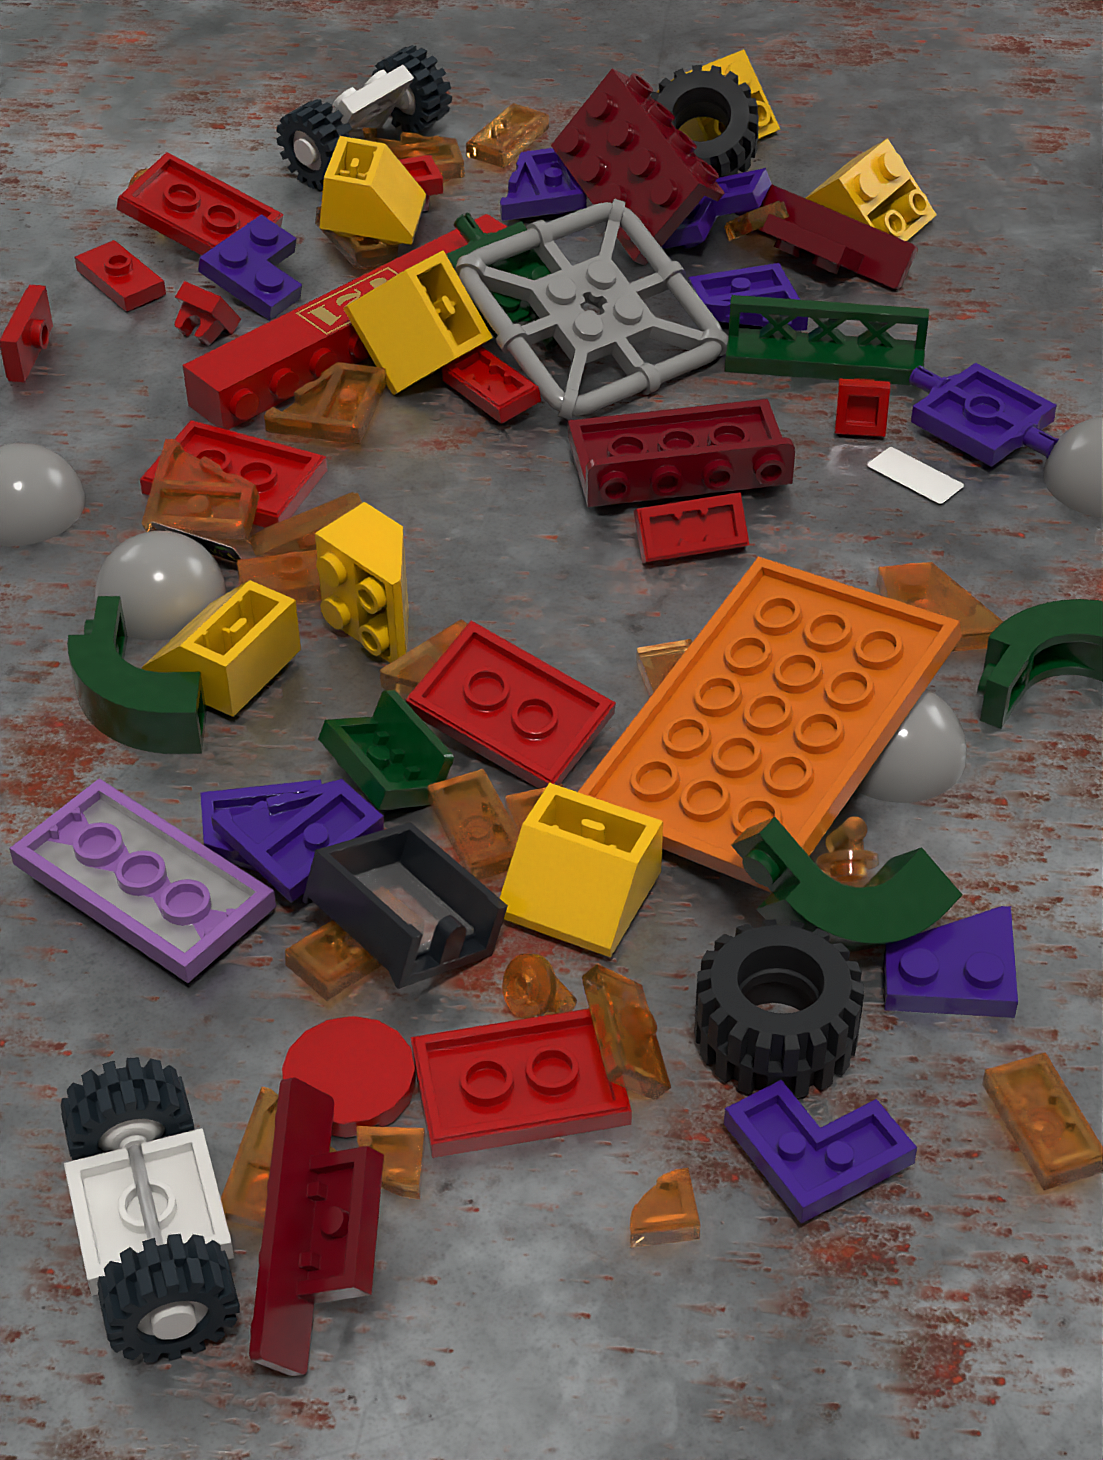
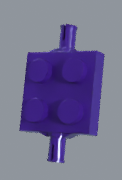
M974 363L959 374L948 377H940L920 365L911 373L910 385L929 393L928 396L913 405L911 423L991 467L1015 449L1026 446L1048 459L1054 445L1059 440L1041 431L1054 422L1056 404L978 363Z

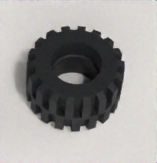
M692 65V72L685 73L682 68L674 72L673 81L665 77L659 83V93L652 92L651 97L654 101L664 105L673 114L675 120L672 124L676 129L679 130L684 123L697 117L716 119L726 127V130L715 139L703 142L693 141L697 146L694 150L696 156L711 165L718 173L719 178L738 174V170L743 173L747 172L751 167V158H755L757 152L759 115L756 99L751 98V89L746 82L738 85V75L731 71L726 76L722 75L721 67L712 65L710 71H702V65Z
M776 919L762 920V927L753 928L749 923L736 927L735 937L723 934L715 941L714 951H706L701 960V971H698L694 1035L695 1042L700 1044V1056L705 1064H716L715 1075L725 1083L735 1079L738 1081V1090L750 1095L754 1089L762 1090L782 1080L793 1095L799 1098L808 1096L810 1086L814 1085L818 1089L823 1090L833 1084L834 1074L843 1075L850 1066L851 1056H855L858 1044L864 984L861 983L862 972L856 961H849L850 951L841 942L836 944L829 943L830 934L819 928L814 932L804 930V923L790 921L789 926L777 925ZM767 1003H778L794 1007L800 1011L774 1013L757 1006Z

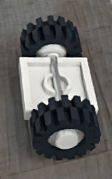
M411 45L378 62L375 65L377 69L372 72V77L365 83L363 88L356 91L354 87H351L339 95L333 103L336 108L333 113L332 104L328 102L322 104V100L316 99L286 114L279 120L281 124L277 125L276 132L281 136L277 137L276 140L278 146L284 147V150L280 152L282 159L288 158L291 163L287 168L291 173L298 172L297 180L302 184L307 181L308 187L312 189L318 187V190L323 189L324 175L340 136L362 139L382 127L390 115L393 117L391 124L397 128L401 125L403 132L408 133L412 131V134L418 133L445 117L444 115L450 110L448 104L452 103V96L446 93L451 89L450 82H443L442 76L446 75L443 67L437 70L435 65L438 60L433 55L427 58V50L423 48L417 50L416 46Z
M139 1057L127 1058L126 1067L117 1069L115 1061H110L102 1064L104 1073L101 1075H97L92 1069L82 1074L83 1085L73 1082L67 1089L68 1098H62L60 1105L70 1157H72V1161L64 1163L87 1281L91 1296L97 1294L99 1296L107 1340L116 1353L122 1350L124 1358L130 1360L136 1359L142 1353L144 1362H157L161 1353H167L169 1361L182 1358L180 1350L190 1347L195 1354L206 1349L204 1340L207 1338L218 1342L225 1336L223 1327L233 1328L237 1321L235 1313H240V1305L228 1261L234 1258L232 1242L203 1128L194 1130V1122L182 1077H178L176 1069L171 1065L162 1069L161 1061L152 1058L149 1059L144 1067H141Z

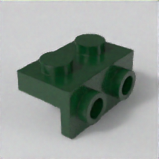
M395 690L382 691L372 717L325 720L318 740L335 758L337 764L347 772L365 793L367 799L378 810L435 805L454 761L452 752Z

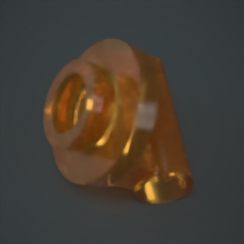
M855 816L848 818L826 837L825 844L829 853L817 857V866L824 872H830V877L838 882L864 880L868 878L867 870L879 866V854L874 851L864 850L863 838L868 831L865 821Z
M524 953L516 956L508 964L503 976L502 990L508 1008L516 1016L526 1019L543 1016L547 1012L557 1014L572 1011L576 1006V997L557 978L553 967L543 956L534 953Z

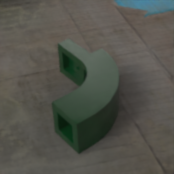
M98 596L94 619H86L84 635H68L67 642L75 690L83 713L100 732L131 748L161 754H202L207 710L201 672H153L137 668L126 662L124 657L128 636L120 596Z
M1069 599L1047 602L1022 610L1001 623L988 638L983 673L977 688V695L984 697L980 721L1002 729L1025 692L1037 682L1050 677L1077 675L1103 682V601Z
M776 817L747 828L731 844L742 857V864L748 875L757 883L768 887L772 892L756 909L766 920L776 919L777 925L789 926L790 921L804 923V930L814 932L819 928L830 934L829 943L836 944L841 942L850 952L871 949L914 936L937 922L963 895L922 847L890 858L863 887H853L842 884L824 873Z

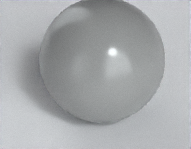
M1103 417L1080 422L1061 435L1048 459L1046 458L1043 470L1046 487L1058 501L1075 511L1103 518Z
M21 442L0 446V545L22 546L35 544L51 539L70 528L81 516L86 502L83 485L73 467L58 453L41 445Z
M150 531L125 540L109 554L97 577L95 604L97 603L98 596H120L128 637L141 640H165L173 638L211 602L225 595L226 585L218 563L201 544L188 536L176 532Z
M925 689L855 791L882 801L909 803L936 797L950 789L964 772L967 758L965 734L952 708L934 692Z

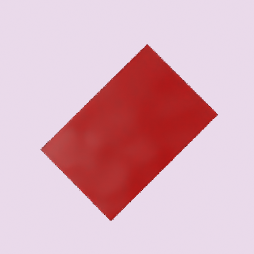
M168 152L118 197L116 210L200 255L211 250L261 214L279 227L282 225L284 216L281 212Z
M190 420L140 478L142 494L280 532L328 471L326 456Z
M472 620L405 699V702L424 722L543 792L549 783L560 786L615 714L616 702Z
M604 1006L410 1037L432 1158L632 1124V1110Z

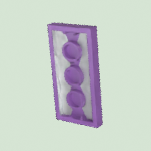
M100 778L9 848L13 864L187 983L276 907L273 889Z

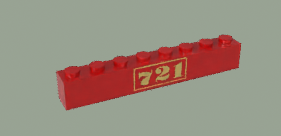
M488 214L474 220L483 233L497 232L508 227ZM455 229L183 364L188 406L214 426L230 430L370 357V354L343 308L423 260L443 250L447 254L468 243L460 232Z

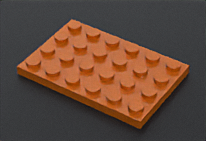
M758 556L578 792L662 820V849L772 893L768 887L757 883L748 875L743 867L742 857L731 844L747 828L776 817L810 856L961 639L960 621Z

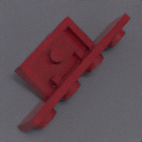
M771 184L760 207L749 213L746 218L747 225L777 238L773 247L798 258L804 249L815 254L812 261L814 265L838 274L840 267L843 266L895 290H899L902 287L918 252V247L912 243Z
M296 1077L281 1080L279 1086L249 1357L253 1362L290 1376L304 1375L307 1372L315 1303L372 1295L384 1154L369 1146L330 1152L334 1099L332 1096Z

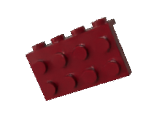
M612 68L554 140L551 147L593 205L605 202L612 203L614 199L624 201L625 207L630 209L641 220L662 247L704 196L719 201L725 193L716 182L719 178L716 170L706 161L698 158L694 153V150L697 148L696 144L685 133L673 126L672 122L675 120L673 114L664 105L654 101L651 97L653 88L636 73H632L629 77ZM619 226L617 239L633 261L646 266L648 263L646 258L627 233Z
M768 399L568 420V438L587 507L793 484L795 447L790 438L782 437Z

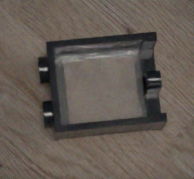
M411 822L315 850L302 900L305 904L314 902L321 910L389 971L397 989L492 956L508 907L506 903Z

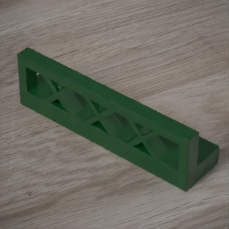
M731 295L725 372L839 380V378L874 379L875 381L890 382L893 385L912 386L909 383L911 373L919 365L924 367L929 309ZM740 312L761 314L770 323L760 330L739 328ZM797 316L810 317L818 327L809 333L796 332L788 323ZM846 320L860 321L868 330L858 337L845 336L837 327ZM897 323L917 325L915 341L894 339L886 330Z

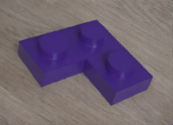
M766 168L718 178L716 182L725 193L719 201H715L704 196L662 245V248L667 249L677 246L682 248L695 247L706 239L717 216L732 213L742 216L758 209L772 184Z
M262 214L199 257L198 272L269 321L301 298L302 284L276 267V265L295 253L297 238Z
M782 1080L725 1108V1127L801 1224L915 1164L917 1146L877 1099L821 1128Z

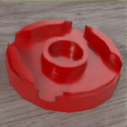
M357 1016L329 1019L306 1030L290 1046L282 1066L283 1079L296 1077L333 1097L334 1114L331 1135L344 1138L363 1135L362 1129L371 1128L378 1123L379 1129L394 1122L410 1104L416 1085L412 1050L401 1034L379 1020Z

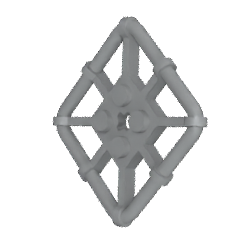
M614 199L612 203L605 202L592 205L547 223L543 220L533 222L527 226L526 231L478 248L468 255L461 256L456 264L455 271L471 300L498 335L496 343L504 353H511L529 380L539 387L542 398L553 409L559 411L558 417L570 420L572 415L590 414L640 392L644 395L658 391L661 383L709 364L717 357L723 356L727 351L728 335L723 332L719 322L684 278L686 271L678 261L670 260L641 220L630 209L625 207L624 201ZM607 222L598 256L573 266L554 242V240L596 224ZM619 226L627 233L656 273L631 283L628 282L611 259ZM534 249L552 274L537 280H531L488 266ZM670 290L700 330L655 317L643 300ZM490 291L528 302L540 319L523 326L513 324ZM584 304L598 307L600 315H597L593 310L584 311L582 309ZM552 336L555 338L571 360L564 391L558 386L529 345ZM649 338L689 351L652 365L644 363L632 345ZM612 354L627 374V377L578 396L585 364Z

